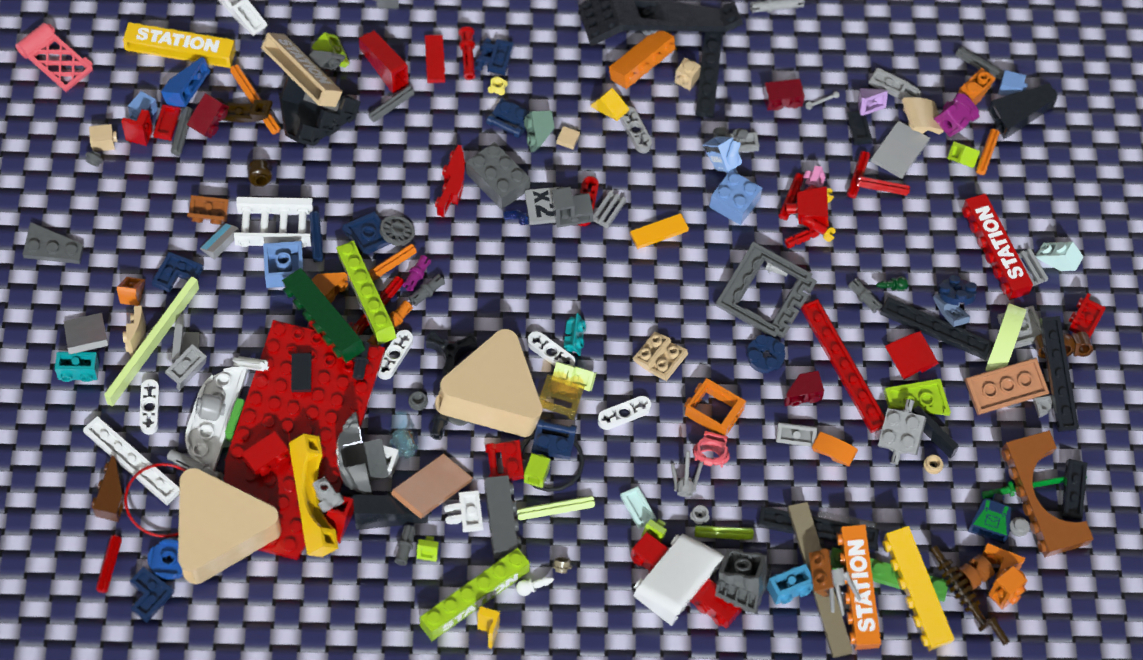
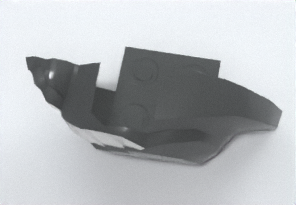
M355 412L347 419L343 425V431L338 436L336 443L337 464L345 486L361 495H373L370 481L389 477L382 439L362 442Z

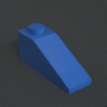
M201 57L169 79L161 91L167 105L187 106L210 73L204 57Z

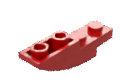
M457 145L455 151H451L449 156L450 162L444 166L442 171L444 176L443 194L441 197L438 196L435 203L437 215L441 217L445 216L451 203L458 205L462 196L465 180V161L461 145Z

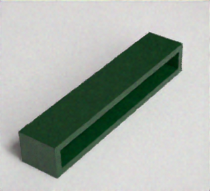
M302 268L282 280L285 286L283 291L286 296L294 299L292 301L298 310H303L302 314L308 322H313L314 330L317 334L322 333V339L327 346L331 345L333 347L332 351L338 359L341 357L347 363L365 351L359 336Z

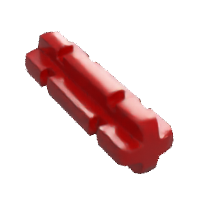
M809 228V230L806 229L794 234V237L789 236L785 238L784 243L787 248H792L795 244L799 245L810 240V238L819 236V233Z

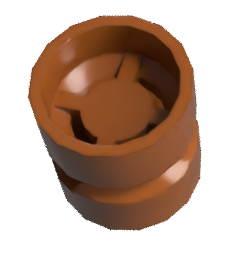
M981 554L972 558L969 564L962 565L956 571V574L960 572L964 574L960 581L968 578L969 582L964 587L967 588L971 585L973 590L979 587L981 582H986L994 576V569L991 563Z

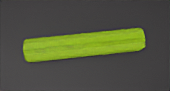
M695 526L694 535L699 538L752 540L754 530L753 528Z

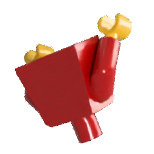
M811 185L797 193V203H786L787 214H798L799 224H803L822 234L823 238L830 242L835 238L832 235L836 232L832 227L827 229L829 226L828 203L834 198V196H831L833 191L831 188Z

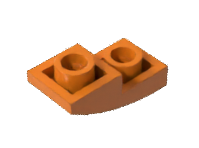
M821 431L812 446L814 452L831 457L832 461L846 466L851 465L858 451L854 446Z

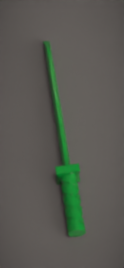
M1065 476L1033 482V488L1063 483ZM1008 482L1006 487L983 491L982 498H992L995 493L1001 495L1010 494V497H1012L1016 492V486H1013L1012 482Z

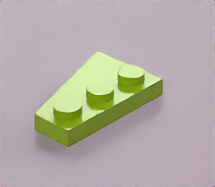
M941 379L884 389L889 409L904 410L906 399L914 401L912 411L915 407L920 406L929 414L950 416L951 414Z

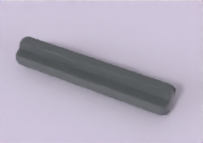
M962 47L957 50L956 57L979 70L983 68L997 80L1002 79L1003 70Z
M407 86L368 114L369 119L372 122H376L414 95L413 88Z
M189 107L182 109L171 148V153L176 156L182 153L189 129L187 123L193 114V109Z

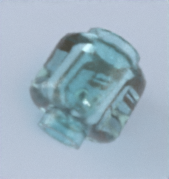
M402 428L392 433L390 445L392 448L399 449L398 457L408 459L414 456V451L417 450L419 444L413 431Z

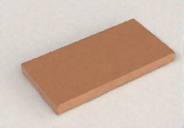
M1037 358L964 379L977 416L1049 394Z
M442 454L394 488L391 494L421 519L468 485L473 477L445 454Z

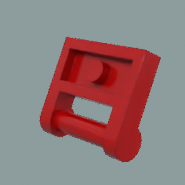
M520 440L485 445V451L488 453L489 477L509 476V481L524 479ZM497 452H501L504 471L503 474H498L496 461Z

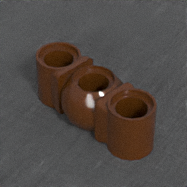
M1086 332L1072 333V335L1063 333L1067 357L1072 353L1074 357H1086L1093 352L1092 343ZM1042 334L1035 338L1034 343L1038 355L1046 359Z

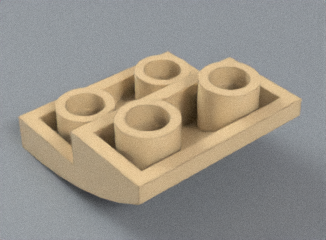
M917 97L902 99L903 110L907 114L908 124L912 130L922 134L928 130L937 134L944 132L934 120V117L939 114L935 101Z
M134 306V314L130 315L131 323L126 324V331H123V342L125 343L126 352L130 353V357L133 356L145 339L146 321L142 306Z
M654 332L633 357V361L653 375L667 381L686 358L688 351L671 343L669 337Z

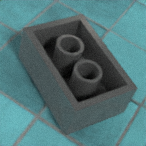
M495 142L466 161V174L501 210L525 194V190H530V177Z

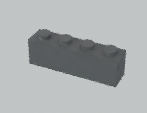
M509 476L485 478L484 489L493 559L504 558L516 548L521 549V539L516 536V531H519L518 519H514L516 501H512L511 495L514 494L513 482L509 483Z

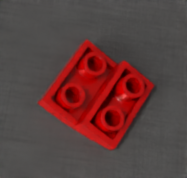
M921 331L900 338L885 346L904 380L919 371L923 373L939 364Z

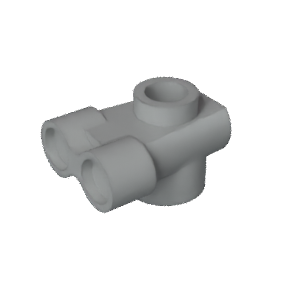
M326 477L313 483L316 497L320 500L318 505L322 512H327L344 502L341 494L336 493ZM325 487L327 490L323 491L320 488Z

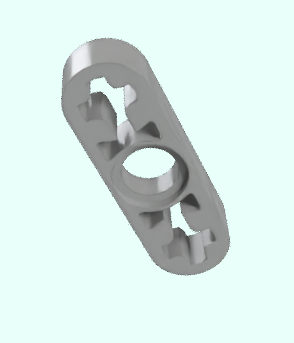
M628 106L629 111L626 114L631 116V122L629 117L625 115L620 118V121L635 149L639 153H647L651 150L652 140L636 110ZM638 127L641 131L634 133L631 131V128Z

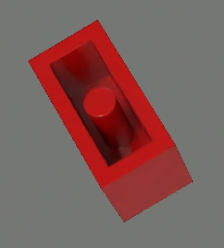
M274 431L242 452V457L255 477L258 478L267 475L276 465L285 463L288 457H290L287 446Z

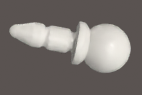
M544 577L535 581L533 578H530L529 581L521 580L518 582L516 590L518 594L527 596L531 592H536V588L550 584L554 581V578Z

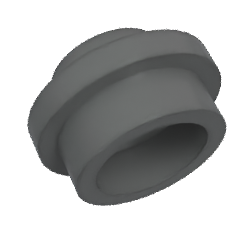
M91 151V153L86 152L85 161L96 167L103 163L99 153Z
M414 392L409 397V406L416 411L423 410L428 405V398L422 392Z

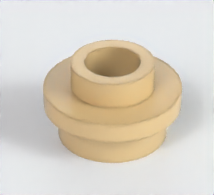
M931 455L924 460L923 466L928 473L938 474L943 469V461L939 456Z

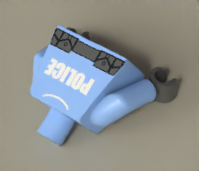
M726 127L715 128L713 130L714 138L703 144L707 155L717 171H723L728 174L732 170L738 173L736 167L742 164L738 152L741 145L739 142L740 139H746L748 135L747 130H743V128L735 129L733 131L734 140L733 137H725Z

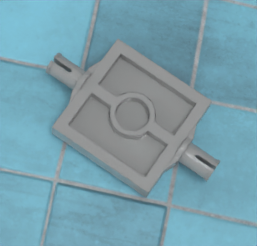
M906 399L904 410L898 411L887 408L878 446L893 452L891 464L898 465L901 454H918L926 417L912 412L913 400Z

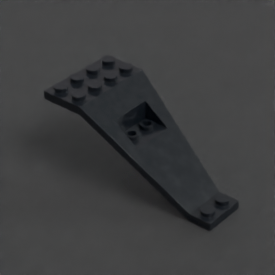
M585 0L582 4L578 5L591 46L624 30L642 31L645 36L658 31L728 32L744 24L735 2L727 3L719 9L670 0Z

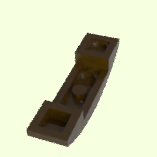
M216 98L217 100L224 103L222 98ZM255 100L254 104L224 103L229 106V109L227 110V116L222 121L246 123L266 119L273 102L272 100Z

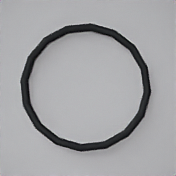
M550 430L542 431V433L544 434H554L565 438H569V435H567L566 433L555 432ZM535 434L528 437L521 445L522 453L526 445L534 439ZM574 440V446L580 456V467L576 476L561 487L540 488L533 486L535 489L547 492L561 491L576 482L581 476L584 467L583 451L576 440Z

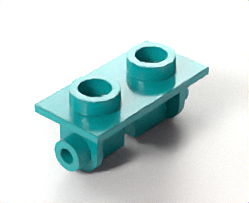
M579 313L576 314V318L569 317V320H567L565 333L572 336H565L563 349L570 354L572 351H576L578 356H581V350L584 347L583 335L586 331V322Z

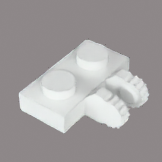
M479 491L460 492V503L449 504L444 507L446 513L461 511V515L446 517V524H459L462 522L463 532L483 530Z

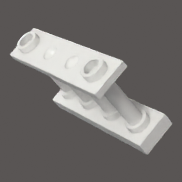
M237 197L238 213H242L241 233L234 232L235 245L247 247L263 246L266 243L302 241V248L311 247L310 234H305L306 216L313 212L312 198ZM251 213L261 214L260 233H249ZM269 214H280L279 233H268ZM288 214H299L298 234L287 233Z

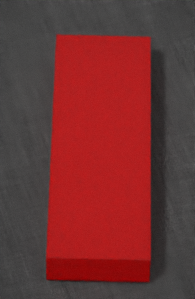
M425 35L427 83H445L443 35Z

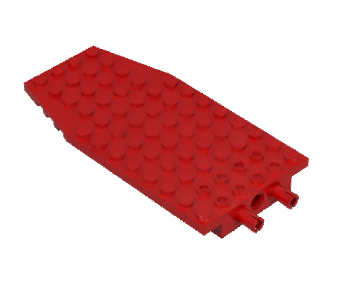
M273 320L260 359L268 361L267 366L269 369L255 372L225 459L224 482L276 508L281 525V534L276 540L260 548L259 551L298 560L306 545L291 454L285 463L276 465L267 475L256 478L244 462L242 452L274 431L287 446L289 453V442L303 434L319 436L322 458L319 465L318 480L326 477L336 493H340L344 482L342 481L337 464L336 443L338 436L343 431V425L347 419L355 412L359 429H361L386 350L385 347L370 344L367 358L369 363L366 365L364 379L358 381L352 377L355 364L353 359L347 363L341 357L338 359L332 351L333 347L331 345L327 346L322 339V333L317 334L314 330L312 321L308 323L307 328ZM349 322V326L357 334L360 326L356 323L352 326L353 322ZM312 353V392L291 391L292 354ZM325 487L320 488L323 491L327 490Z

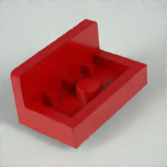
M1087 293L1085 298H1080L1076 306L1079 308L1078 312L1073 311L1069 322H1071L1069 330L1074 333L1086 332L1089 338H1091L1106 307L1089 300L1091 294Z

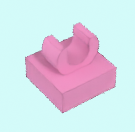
M815 166L813 172L805 171L803 178L807 179L805 182L807 185L823 187L826 177L822 166Z

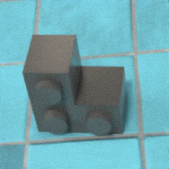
M559 187L552 190L553 212L557 228L593 222V209L589 193H579L572 196L571 187Z

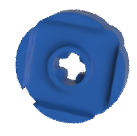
M173 539L162 540L158 545L150 549L148 565L151 572L158 578L172 580L183 576V571L178 561L179 541ZM168 556H171L173 562L166 564V562L163 561V559H167Z

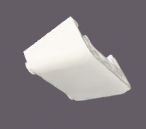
M677 534L670 543L672 547L644 580L640 578L634 586L636 591L633 596L671 626L707 579L720 568L725 557L719 551L685 534L681 536Z

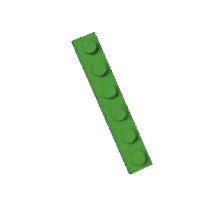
M832 547L830 554L832 570L844 569V565H840L839 553H842V550ZM870 558L873 582L901 589L897 580L899 578L897 570L894 571L889 563ZM929 575L938 600L944 602L948 586L945 584L947 580Z

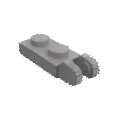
M876 68L868 83L877 89L887 90L888 94L898 99L917 97L921 92L919 88L909 84V82L879 68Z

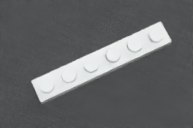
M98 416L83 429V432L107 454L115 456L116 461L131 475L134 476L141 469L152 465ZM156 467L147 469L136 477L140 483L166 505L179 495V487Z

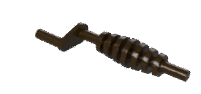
M937 545L931 548V552L939 562V572L945 571L941 575L942 578L949 577V580L945 582L946 586L952 583L954 585L949 589V592L953 593L956 590L959 592L953 597L956 600L962 597L963 600L959 604L961 606L965 604L968 606L964 610L972 612L981 626L978 628L979 632L991 626L1003 646L1011 642L997 622L996 617L989 621L985 619L978 606L980 605L979 600L976 602L973 600L977 597L976 594L970 595L968 593L973 590L972 586L964 587L969 582L968 578L960 581L964 574L962 572L955 573L959 568L957 566H950L954 562L951 559H946Z

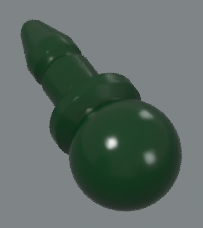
M900 276L891 278L890 281H881L876 286L882 289L891 288L892 291H905L908 288L909 282L905 277Z

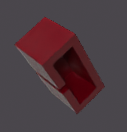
M800 78L766 82L764 84L763 96L767 111H778L783 109V107L794 109L803 106L805 95Z
M205 93L187 125L200 134L212 138L218 131L219 121L227 116L229 106Z

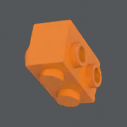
M1014 566L1009 570L1003 569L997 575L998 579L993 583V587L988 595L1002 610L1010 603L1012 605L1017 603L1021 599L1020 595L1026 590L1024 586L1028 580L1021 570H1017Z

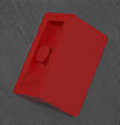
M142 109L137 121L123 117L121 122L126 141L147 146L153 133L149 111Z

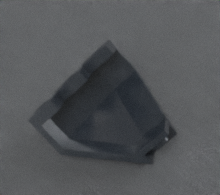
M288 76L282 93L278 92L285 136L296 142L315 146L325 136L329 137L338 131L345 123L355 120L361 102L348 95L341 94L336 107L319 106Z

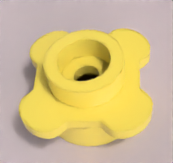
M501 77L492 78L488 92L504 95L508 82Z

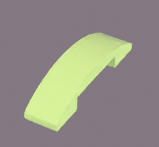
M1008 303L985 371L988 372L1008 365L1027 309Z

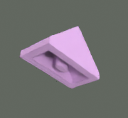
M860 88L858 98L860 115H866L886 108L888 91Z

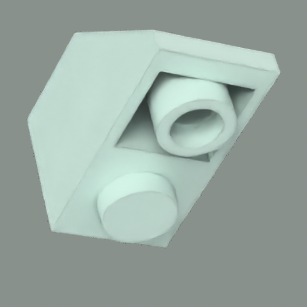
M1050 242L1042 244L1036 254V258L1060 271H1076L1083 259V255L1074 242Z

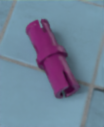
M421 255L416 265L410 269L409 276L402 284L404 288L407 286L406 290L413 291L418 281L424 277V272L431 263L430 259L426 262L427 256Z

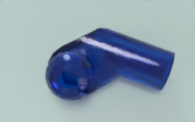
M520 210L503 211L504 221L519 219L520 225L529 224V215Z

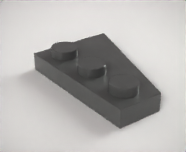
M30 222L23 257L26 259L80 264L84 246L82 243Z

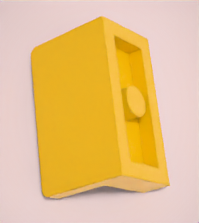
M480 606L477 629L489 632L488 648L492 649L500 627V612Z

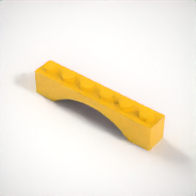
M303 434L289 442L306 551L307 555L324 557L338 549L336 531L326 520L318 505L319 499L316 497V491L313 487V483L318 480L319 465L322 458L319 436Z

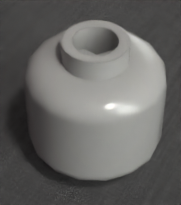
M203 394L201 398L198 397L195 413H198L200 419L217 421L220 415H224L225 404H222L220 396Z

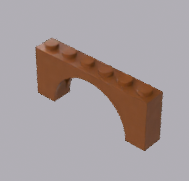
M1050 430L1006 442L1001 451L1004 461H1007L1009 467V476L1011 479H1014L1016 484V493L1022 499L1023 511L1031 522L1030 529L1037 537L1038 549L1043 553L1044 558L1089 545L1093 540L1087 521L1068 522L1054 517L1042 507L1034 493L1032 479L1036 464L1057 449Z

